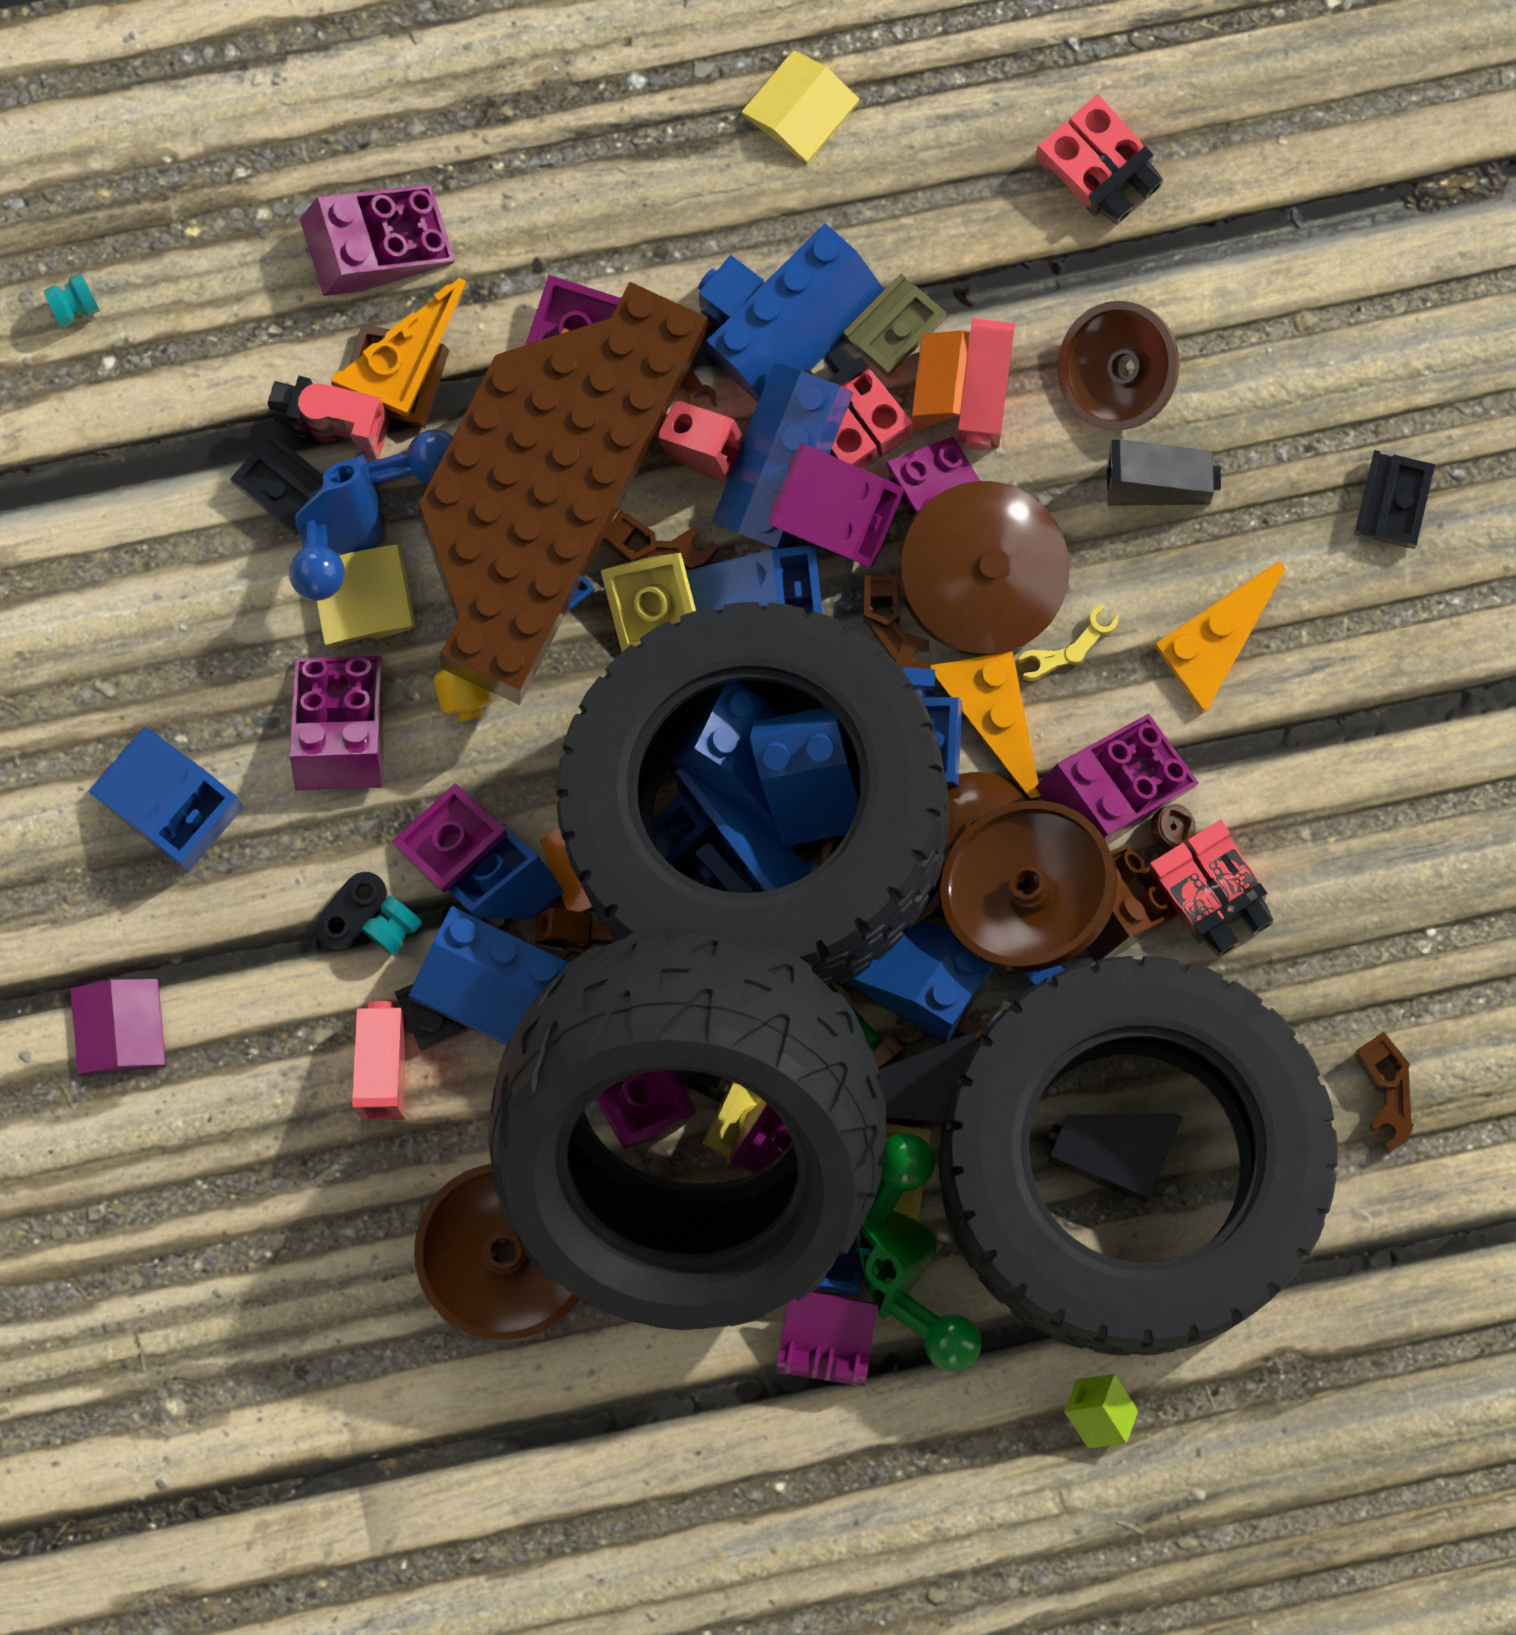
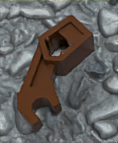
M623 510L614 518L603 539V543L627 563L654 556L681 553L685 569L688 570L707 566L719 551V547L712 541L703 551L694 550L692 543L699 536V532L694 528L689 529L672 541H657L653 530ZM635 534L643 538L645 543L649 542L651 544L644 546L643 549L637 552L626 547Z
M897 574L865 575L863 623L867 624L889 657L900 668L930 669V663L921 664L913 659V655L916 652L929 651V640L904 633L898 625L900 622V604ZM870 603H892L890 617L887 619L883 615L880 616L873 613Z
M554 907L537 914L535 943L563 949L568 946H577L584 949L592 948V944L610 945L616 942L602 922H593L591 914Z
M1382 1032L1357 1049L1354 1057L1374 1088L1384 1091V1106L1369 1128L1373 1133L1382 1126H1388L1393 1130V1139L1383 1145L1389 1154L1407 1142L1414 1124L1411 1123L1410 1064L1386 1033ZM1389 1057L1395 1065V1070L1399 1071L1391 1081H1384V1075L1380 1074L1375 1066Z

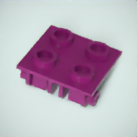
M954 436L886 462L891 473L889 476L890 482L905 488L901 500L903 504L911 505L908 509L910 515L916 514L927 501L949 488L963 483L980 481Z
M810 1292L799 1301L793 1299L787 1303L776 1372L865 1387L878 1303Z

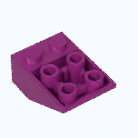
M431 184L317 197L300 218L323 296L361 292L455 262Z
M800 442L796 453L788 464V473L779 495L776 496L772 503L771 514L767 524L829 552L873 568L905 488Z
M381 655L295 659L290 762L295 791L382 788L383 702Z
M1147 714L1057 763L1036 785V789L1045 801L1067 806L1085 816L1099 830L1108 845L1153 816L1158 809L1169 805L1196 787L1199 782L1150 714Z

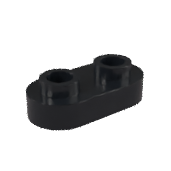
M371 872L354 874L319 914L315 923V931L318 939L327 949L345 951L351 948L364 934L361 928L369 918H376L381 913V904L388 897V890L378 875ZM368 886L373 889L372 896L369 899L361 900L357 897V892L361 887ZM335 920H342L345 923L344 930L338 934L331 933L329 931L330 924Z

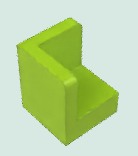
M1115 1374L1076 1379L1064 1410L1088 1448L1127 1444L1138 1414L1136 1406Z

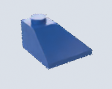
M502 823L501 826L508 832V835L456 882L448 892L475 918L532 919L539 912L549 908L564 890L540 857L508 826Z

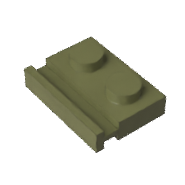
M900 273L843 332V338L847 342H851L857 348V351L889 378L920 346L922 334L932 333L946 319V312L916 285L913 286L908 282L906 277Z

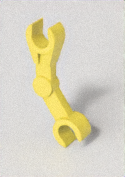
M1105 605L1097 606L1090 615L1089 626L1074 644L1057 651L1028 650L1022 653L1018 663L1034 660L1039 664L1037 671L1024 673L1023 680L1034 682L1058 667L1069 664H1081L1086 653L1101 636L1111 635L1118 625V615L1109 626H1100L1096 622V618L1104 611Z

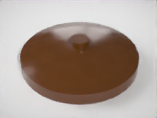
M974 481L954 486L937 494L927 501L914 515L906 528L899 548L898 581L902 597L910 614L917 624L933 639L953 650L974 655L997 654L1016 649L1032 641L1053 621L1061 608L1068 588L1069 556L1066 542L1057 522L1050 512L1034 497L1021 489L1005 483Z
M1036 800L1021 801L999 807L980 817L955 842L942 872L940 883L941 905L952 932L962 946L974 957L1001 970L1036 972L1059 966L1071 960L1093 943L1104 929L1113 911L1117 895L1118 877L1115 861L1109 846L1099 830L1085 816L1058 803Z
M491 1164L475 1167L456 1176L444 1185L429 1202L416 1232L414 1245L415 1267L419 1283L428 1302L440 1317L452 1327L464 1334L484 1341H522L552 1329L566 1318L578 1304L580 1298L567 1291L558 1282L551 1281L528 1258L522 1240L517 1235L516 1230L508 1226L494 1185Z

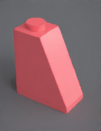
M972 318L957 442L965 443L967 448L984 451L989 450L991 446L999 447L1015 323Z
M374 1001L368 1003V1009H357L352 1107L361 1120L405 1119V1015L401 1008H394L393 1002Z

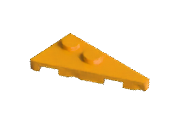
M458 278L454 283L443 287L434 295V299L415 314L412 312L386 333L381 341L370 345L362 352L361 357L342 372L340 370L336 372L331 379V386L380 397L384 408L408 417L464 293L467 281Z
M1280 560L1155 644V649L1202 714L1210 708L1212 701L1286 569Z
M1013 651L930 665V669H935V681L940 683L950 697H959L961 699L962 716L968 719L973 726V730L993 756H996L1011 774V779L1025 792L1031 801H1037L1038 798H1041V794L1036 789L1038 778Z

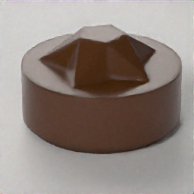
M1171 804L1158 809L1154 813L1150 828L1157 844L1165 849L1172 850L1183 842L1187 845L1188 839L1195 836L1196 823L1193 815L1186 807L1179 804Z

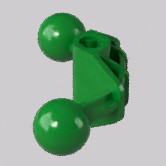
M910 1133L897 1134L885 1142L880 1184L867 1218L856 1237L855 1249L856 1253H859L861 1267L866 1279L864 1284L874 1302L878 1303V1316L886 1319L892 1315L925 1339L927 1356L936 1367L948 1372L963 1371L976 1362L982 1349V1338L976 1325L961 1315L951 1314L939 1317L908 1295L933 1259L937 1244L930 1230L909 1216L896 1212L893 1209L904 1191L915 1190L929 1180L934 1170L935 1161L933 1151L924 1139Z

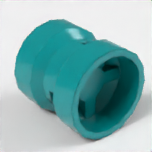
M81 272L69 278L68 283L64 285V290L55 285L43 290L61 329L74 323L75 317L73 314L78 313L79 316H90L100 311Z
M389 895L381 904V913L376 918H369L361 930L379 947L394 957L403 947L402 940L407 934H414L422 925V921L401 902Z

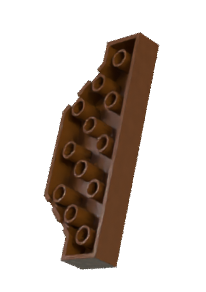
M629 282L611 318L494 356L419 502L420 523L428 539L444 589L448 594L456 619V624L440 653L441 669L518 705L521 704L705 337L708 317Z

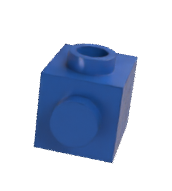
M730 254L717 271L713 268L710 269L698 285L700 290L698 293L699 306L702 308L700 310L701 314L708 317L707 320L710 323L720 327L764 284V279Z

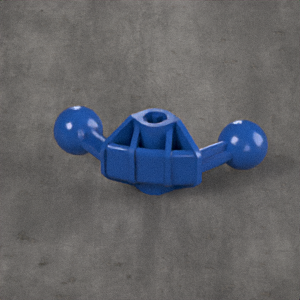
M427 430L412 440L408 452L370 462L365 452H360L353 459L336 463L326 470L323 475V485L309 496L307 503L295 515V524L302 538V549L293 557L290 563L289 580L294 590L300 596L312 601H322L332 597L339 591L344 582L345 569L337 553L348 554L372 549L378 546L385 538V520L377 485L412 475L420 481L429 484L453 436L442 430Z

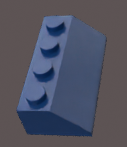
M824 223L707 340L708 357L755 401L759 402L774 361L801 371L808 369L812 371L843 339V332L885 289L858 252L829 225Z
M774 361L712 522L777 549L793 547L796 536L767 524L771 514L772 503L776 496L779 495L788 473V464L796 453L800 442L830 454L854 392L833 382Z
M681 768L675 771L679 793L687 791L711 823L713 838L754 892H764L789 885L817 869L810 859L804 863L794 850L799 847L798 844L783 847L778 831Z
M452 906L429 949L408 999L507 1046L528 1007L569 963Z

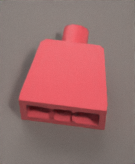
M682 401L673 403L655 435L670 459L724 484H727L744 440L734 419Z

